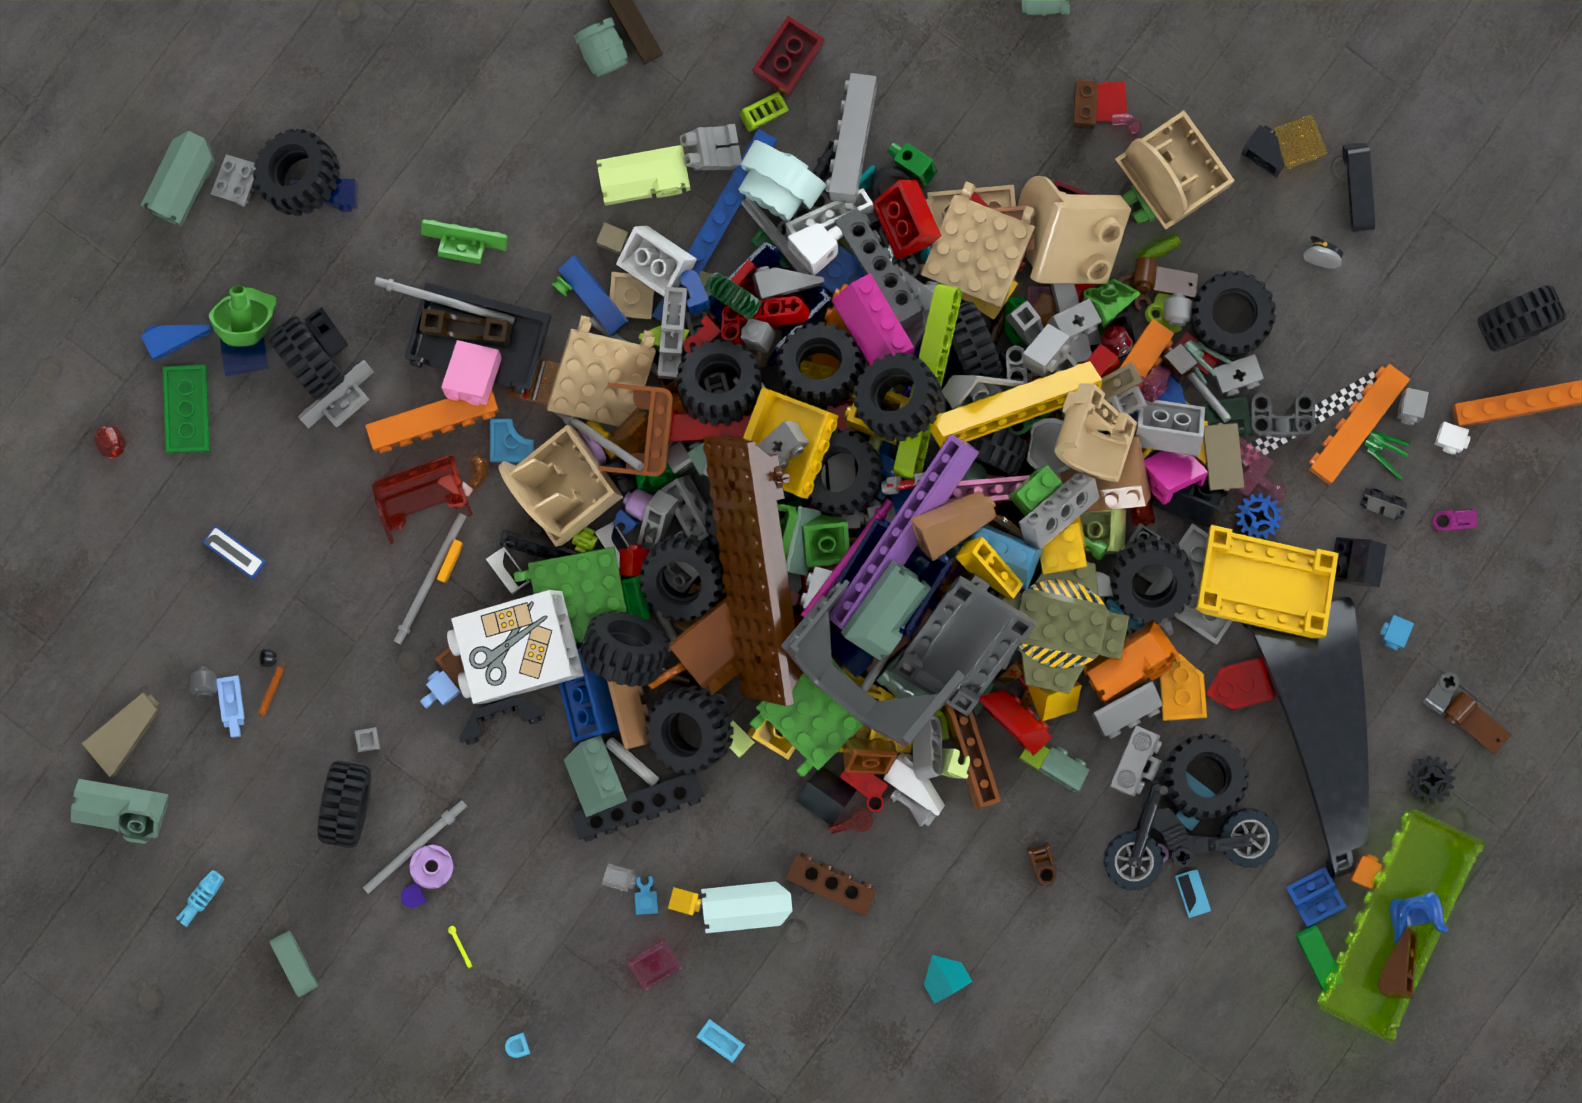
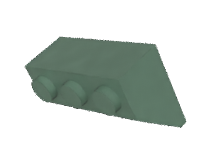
M793 504L796 507L798 518L786 559L787 572L807 576L808 571L811 572L813 567H807L803 525L820 516L821 511Z
M601 735L581 742L564 759L586 817L627 801Z

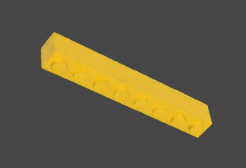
M1090 361L1077 364L1064 371H1058L1047 377L1038 378L1033 382L1018 385L1004 392H998L993 396L979 399L965 406H959L954 410L939 413L935 416L937 418L935 422L931 424V433L940 448H942L950 434L967 442L1062 408L1068 392H1077L1079 383L1095 384L1101 389L1102 379Z

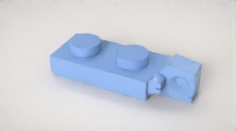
M238 675L217 678L222 722H224V727L230 728V736L232 738L241 737L240 725H245L240 678Z

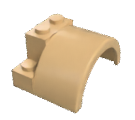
M1079 383L1077 392L1069 391L1064 401L1062 412L1066 415L1055 445V454L1063 463L1081 473L1107 481L1118 482L1137 422L1127 413H1119L1104 399L1105 393L1095 384ZM1098 430L1108 431L1110 436L1100 433Z

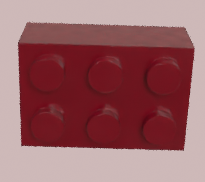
M787 16L753 67V75L785 96L790 97L823 47L824 38L790 16Z

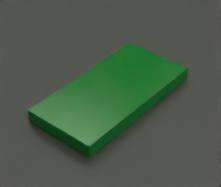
M207 365L163 366L166 454L210 452Z

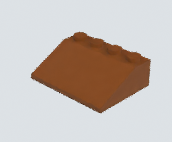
M726 598L669 644V648L701 688L711 692L710 695H713L739 674L736 669L737 659L732 645L733 632L729 624L730 612Z

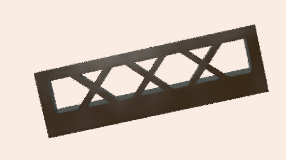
M607 0L643 64L646 65L662 56L663 52L633 0Z

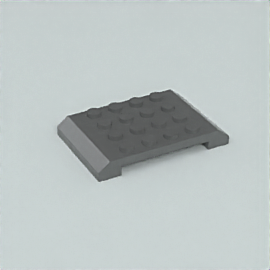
M960 576L954 581L902 652L892 672L929 694H939L959 670L965 677L946 704L968 716L979 702L982 693L1012 653L1034 629L1037 621Z

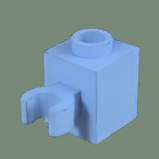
M436 671L428 677L429 682L426 684L432 692L420 702L426 709L436 700H439L445 706L460 694L461 691L444 671L440 673Z

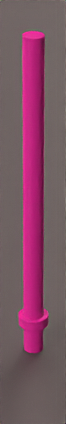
M886 499L881 507L874 511L875 515L801 613L803 618L822 596H826L881 520L886 519L887 512L893 506L890 500Z

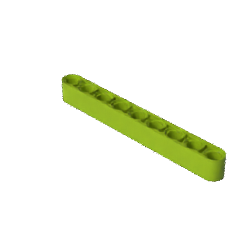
M938 284L933 293L919 359L925 362L942 386L962 291L958 287ZM914 384L912 385L909 401L914 392ZM931 423L927 426L928 430L924 433L922 431L917 433L918 437L913 439L907 437L906 441L899 442L894 464L895 476L914 479V474L922 472L931 435Z

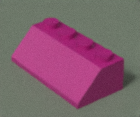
M871 273L851 283L832 300L869 366L874 364L873 361L875 359H883L884 355L889 353L893 356L897 352H903L905 355H914L913 344Z

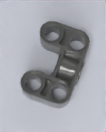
M1264 393L1255 395L1250 401V431L1255 436L1275 438L1305 437L1315 429V399L1308 393L1300 394L1295 399L1293 414L1289 416H1275V414H1272L1271 399ZM1255 400H1264L1266 408L1258 409L1255 406ZM1299 400H1308L1310 404L1309 409L1300 408ZM1263 421L1266 424V430H1257L1255 422ZM1300 421H1307L1310 429L1302 431L1299 428Z

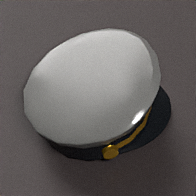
M1310 237L1312 246L1303 253L1306 262L1328 269H1335L1341 266L1343 252L1340 248L1319 237Z

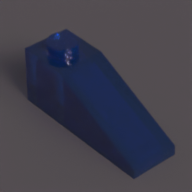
M290 179V184L293 185L300 179ZM356 179L336 180V184H338L336 190L331 192L330 195L332 197L328 201L325 200L324 203L334 208H339L340 212H351L352 208H357L358 183Z

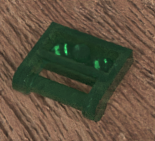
M1247 396L1218 400L1231 416V419L1227 422L1243 420V426L1238 427L1239 435H1245V437L1252 436ZM1203 402L1205 421H1208V426L1215 423H1223L1224 421L1208 402Z

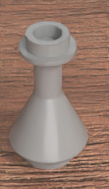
M897 788L890 797L893 799V803L898 800L907 806L920 827L924 824L929 827L937 816Z

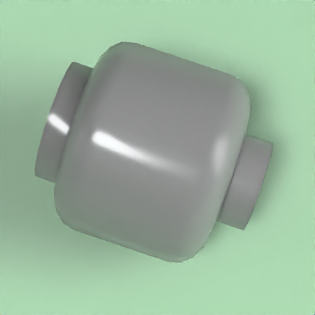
M1172 294V297L1164 301L1163 318L1171 326H1185L1192 318V301L1185 298V294Z

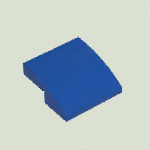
M1325 867L1286 887L1307 928L1317 925L1347 909Z

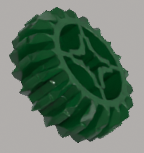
M713 273L704 287L708 294L747 319H752L761 306L758 298L720 273Z

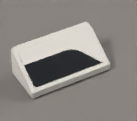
M613 522L595 531L604 548L615 546L618 567L620 569V549L629 548V545L618 527H615Z
M505 547L486 558L512 595L530 583L528 579L515 582L514 573L521 571V569Z

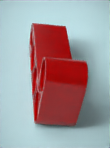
M796 296L760 300L761 306L757 315L752 319L769 323L770 326L800 324L808 320L810 310ZM725 306L722 312L721 336L725 341H734V345L739 343L745 346L741 338V331L743 326L747 324L748 319L728 306Z

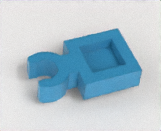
M649 876V883L647 885H642L641 878L637 877L636 883L641 892L635 893L636 915L658 913L657 891L650 892V888L653 885L652 876Z

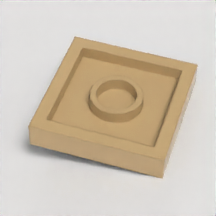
M612 272L610 298L624 316L652 319L654 290L630 273Z

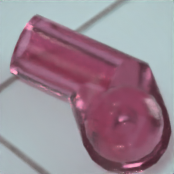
M1112 114V125L1126 124L1130 126V133H1140L1142 123L1139 119L1131 114Z

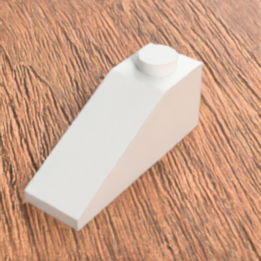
M901 752L883 779L938 816L945 806L929 779L920 781L916 778L913 769V756Z

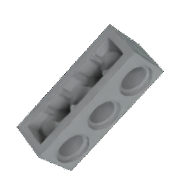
M687 475L677 478L661 489L663 492L678 499L675 515L688 538L693 534L698 536L697 540L703 541V539L708 541L709 534L706 533L705 528L707 505L691 476Z

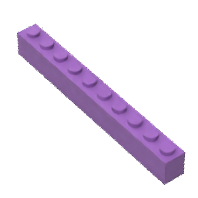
M950 434L846 589L844 595L830 613L829 619L840 629L843 630L892 560L904 565L918 545L910 519L943 506L979 454L969 443Z

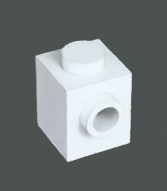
M1443 422L1440 425L1434 445L1443 447V451L1455 455L1456 452L1460 453L1463 448L1467 449L1471 438L1467 436L1469 430Z

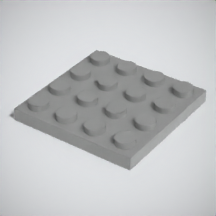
M1192 523L1179 542L1180 549H1184L1191 561L1196 580L1194 582L1195 592L1191 594L1192 600L1190 604L1183 605L1184 611L1181 614L1176 612L1173 615L1176 619L1217 645L1232 623V620L1205 615L1196 610L1208 533ZM1164 566L1144 595H1155L1164 591L1172 581L1173 574L1171 570Z

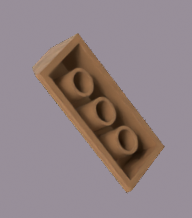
M607 681L625 750L651 744L650 739L647 740L646 732L649 731V728H646V717H649L647 704L642 705L640 697L644 695L642 686L628 687L625 684L618 685L616 682Z

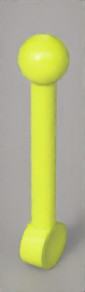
M450 926L448 933L452 934L467 967H473L456 934V927Z

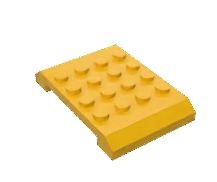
M1211 525L1208 532L1196 610L1205 615L1304 637L1324 638L1327 633L1339 553L1322 549L1312 551L1232 533V529Z

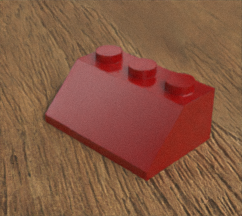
M898 180L872 202L896 259L926 249L942 236L917 180Z
M1005 690L980 696L979 701L989 714L1031 755L1034 756L1052 739L1047 732L1050 728L1041 719L1039 721L1034 719L1035 713L1028 706L1023 708L1021 706L1022 701L1014 693L1010 696Z

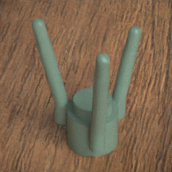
M1190 340L1183 346L1213 376H1216V372L1202 359L1204 355L1202 351L1227 364H1232L1231 360L1211 350L1201 342L1196 343ZM1196 367L1195 373L1202 383L1206 385V379L1198 367Z

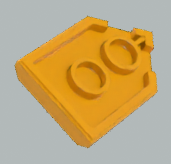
M1179 654L1180 660L1178 662L1174 660L1171 663L1173 668L1160 676L1163 721L1207 718L1204 674Z

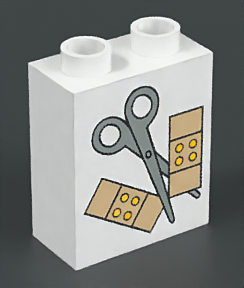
M547 590L451 618L454 629L449 630L447 633L448 644L455 656L461 655L465 672L459 673L458 682L465 698L471 697L473 704H488L584 676L562 591Z

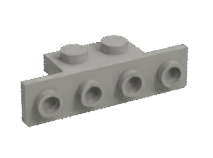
M365 360L361 361L345 375L343 383L321 400H316L312 405L304 409L298 418L309 429L326 415L337 428L370 400L358 386L372 375L374 371Z

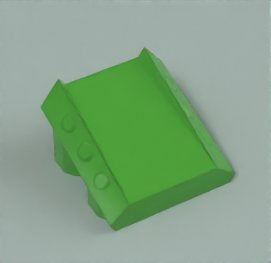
M1112 279L1108 280L1107 284H1101L1099 288L1085 290L1083 292V301L1090 298L1102 320L1101 324L1105 327L1136 299L1140 293L1130 286Z

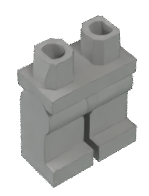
M735 124L720 127H699L680 136L681 145L683 147L689 146L690 153L684 155L685 166L693 167L694 171L732 170L742 163L739 145L733 146L738 143Z

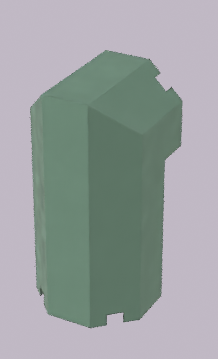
M187 131L172 140L140 205L143 209L147 211L151 209L153 210L152 214L170 223H177L179 226H183L204 181L209 179L216 165L211 147L203 137Z
M892 560L841 631L842 635L878 660L883 659L881 655L885 654L888 656L899 643L902 634L899 632L900 627L905 628L906 623L929 593L931 587L924 580L919 582L917 574Z
M79 779L73 795L76 798L75 803H72L71 822L114 829L118 833L121 831L126 841L145 844L149 842L150 838L158 837L168 808V794Z

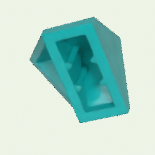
M932 955L924 987L935 1004L973 982L961 962Z

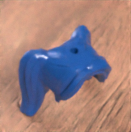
M1434 892L1426 893L1423 896L1409 897L1404 900L1394 899L1391 901L1390 916L1395 933V942L1399 941L1407 926L1425 924L1431 921L1439 932H1448V928L1444 923L1440 899Z

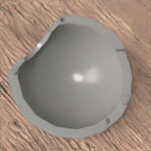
M1046 418L1032 425L1027 461L1033 468L1037 469L1048 465L1055 474L1070 468L1056 456L1054 451L1063 424L1062 420Z

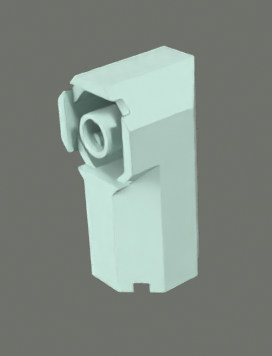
M777 882L701 889L702 894L706 893V898H702L704 924H709V929H705L706 933L781 926L793 911L791 893Z

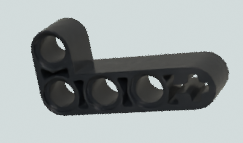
M1366 143L1343 145L1342 153L1344 164L1347 166L1352 232L1374 230L1375 213L1369 146Z

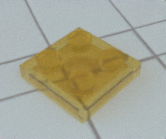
M1313 114L1273 128L1279 140L1286 171L1328 155Z

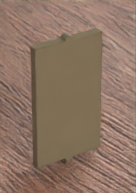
M1220 422L1217 425L1204 426L1203 440L1209 491L1222 489L1229 491V489L1244 488L1238 423L1222 424Z

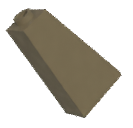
M142 693L82 743L109 777L113 778L117 775L160 710L157 707L159 702L152 694Z

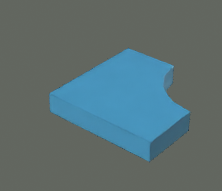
M490 419V463H502L503 461L520 463L534 452V440L525 439L520 436L514 428L512 419Z

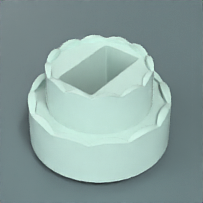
M754 140L740 164L748 172L738 189L740 193L746 195L748 199L756 201L761 208L769 209L773 215L780 216L784 221L789 222L799 206L811 209L826 187V184L807 169L808 165L792 154L780 152L758 140Z

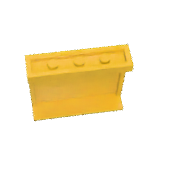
M762 387L743 438L755 441L757 446L784 421L797 422L810 443L804 448L802 454L791 459L789 465L781 470L782 473L790 475V477H786L790 478V481L783 483V490L808 499L814 488L815 477L821 470V461L824 453L829 448L831 434L837 427L838 415Z

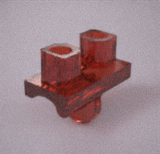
M1149 499L1146 506L1129 508L1133 526L1138 527L1141 523L1146 527L1150 523H1155L1151 499Z

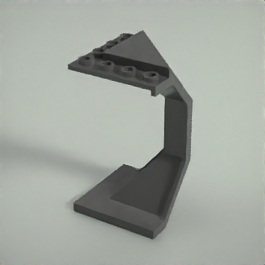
M845 580L843 584L838 582L831 590L828 599L824 596L819 599L781 647L813 685L861 724L907 748L937 710H940L954 694L965 675L958 670L939 694L876 701L832 664L829 615L844 595L849 584L848 580Z

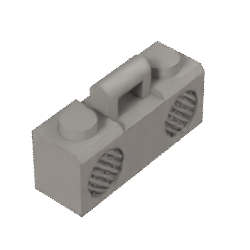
M1137 725L1134 726L1109 787L1131 797H1135L1136 793L1140 795L1145 782L1141 781L1142 778L1153 781L1162 762L1152 757L1153 753H1158L1162 744L1161 741H1158L1160 735ZM1147 760H1149L1151 765L1148 772H1142Z

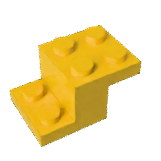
M1081 516L1077 517L1042 548L1040 560L1043 575L1087 567L1084 550L1086 544Z

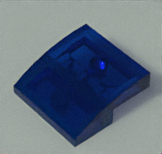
M265 337L255 345L240 347L229 346L220 338L225 376L269 369Z

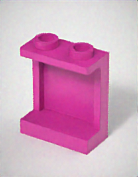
M1162 451L1144 460L1150 491L1163 505L1171 501L1172 495L1176 491L1193 483L1198 487L1203 486L1208 473L1205 467L1192 455Z

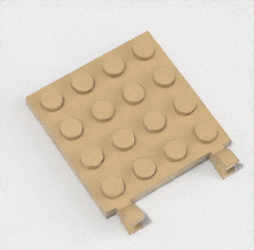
M966 181L961 196L954 194L939 230L942 236L934 242L921 275L943 285L958 287L965 294L1002 308L1036 229L1035 226L1030 225L1036 211L1026 206L1022 220H1018L971 201L970 199L976 186Z
M581 315L578 329L570 330L547 404V410L631 429L638 409L633 401L634 390L608 387V382L645 386L656 353L655 348H652L655 339L652 337L653 332L644 330L640 345L588 333L591 327L590 317Z

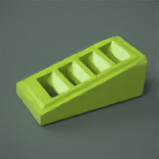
M778 91L742 109L739 116L748 132H751L788 112L789 109ZM772 100H774L776 105L778 106V111H776V109L774 108L771 102ZM765 104L767 105L768 109H769L770 112H771L770 115L768 114L767 110H766L765 107H764ZM756 109H759L760 113H761L762 116H763L762 119L760 118V116H759V114L757 113Z

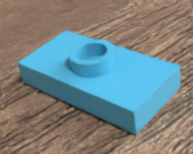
M710 1019L697 1035L698 1039L732 1063L745 1046L744 1043Z

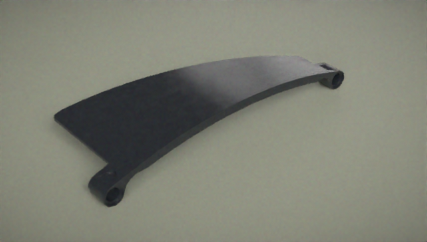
M1346 597L1331 602L1327 633L1324 638H1309L1242 623L1255 639L1291 730L1327 846L1328 859L1326 867L1333 879L1355 871L1351 850L1368 843L1369 769L1364 681L1355 607L1352 599Z

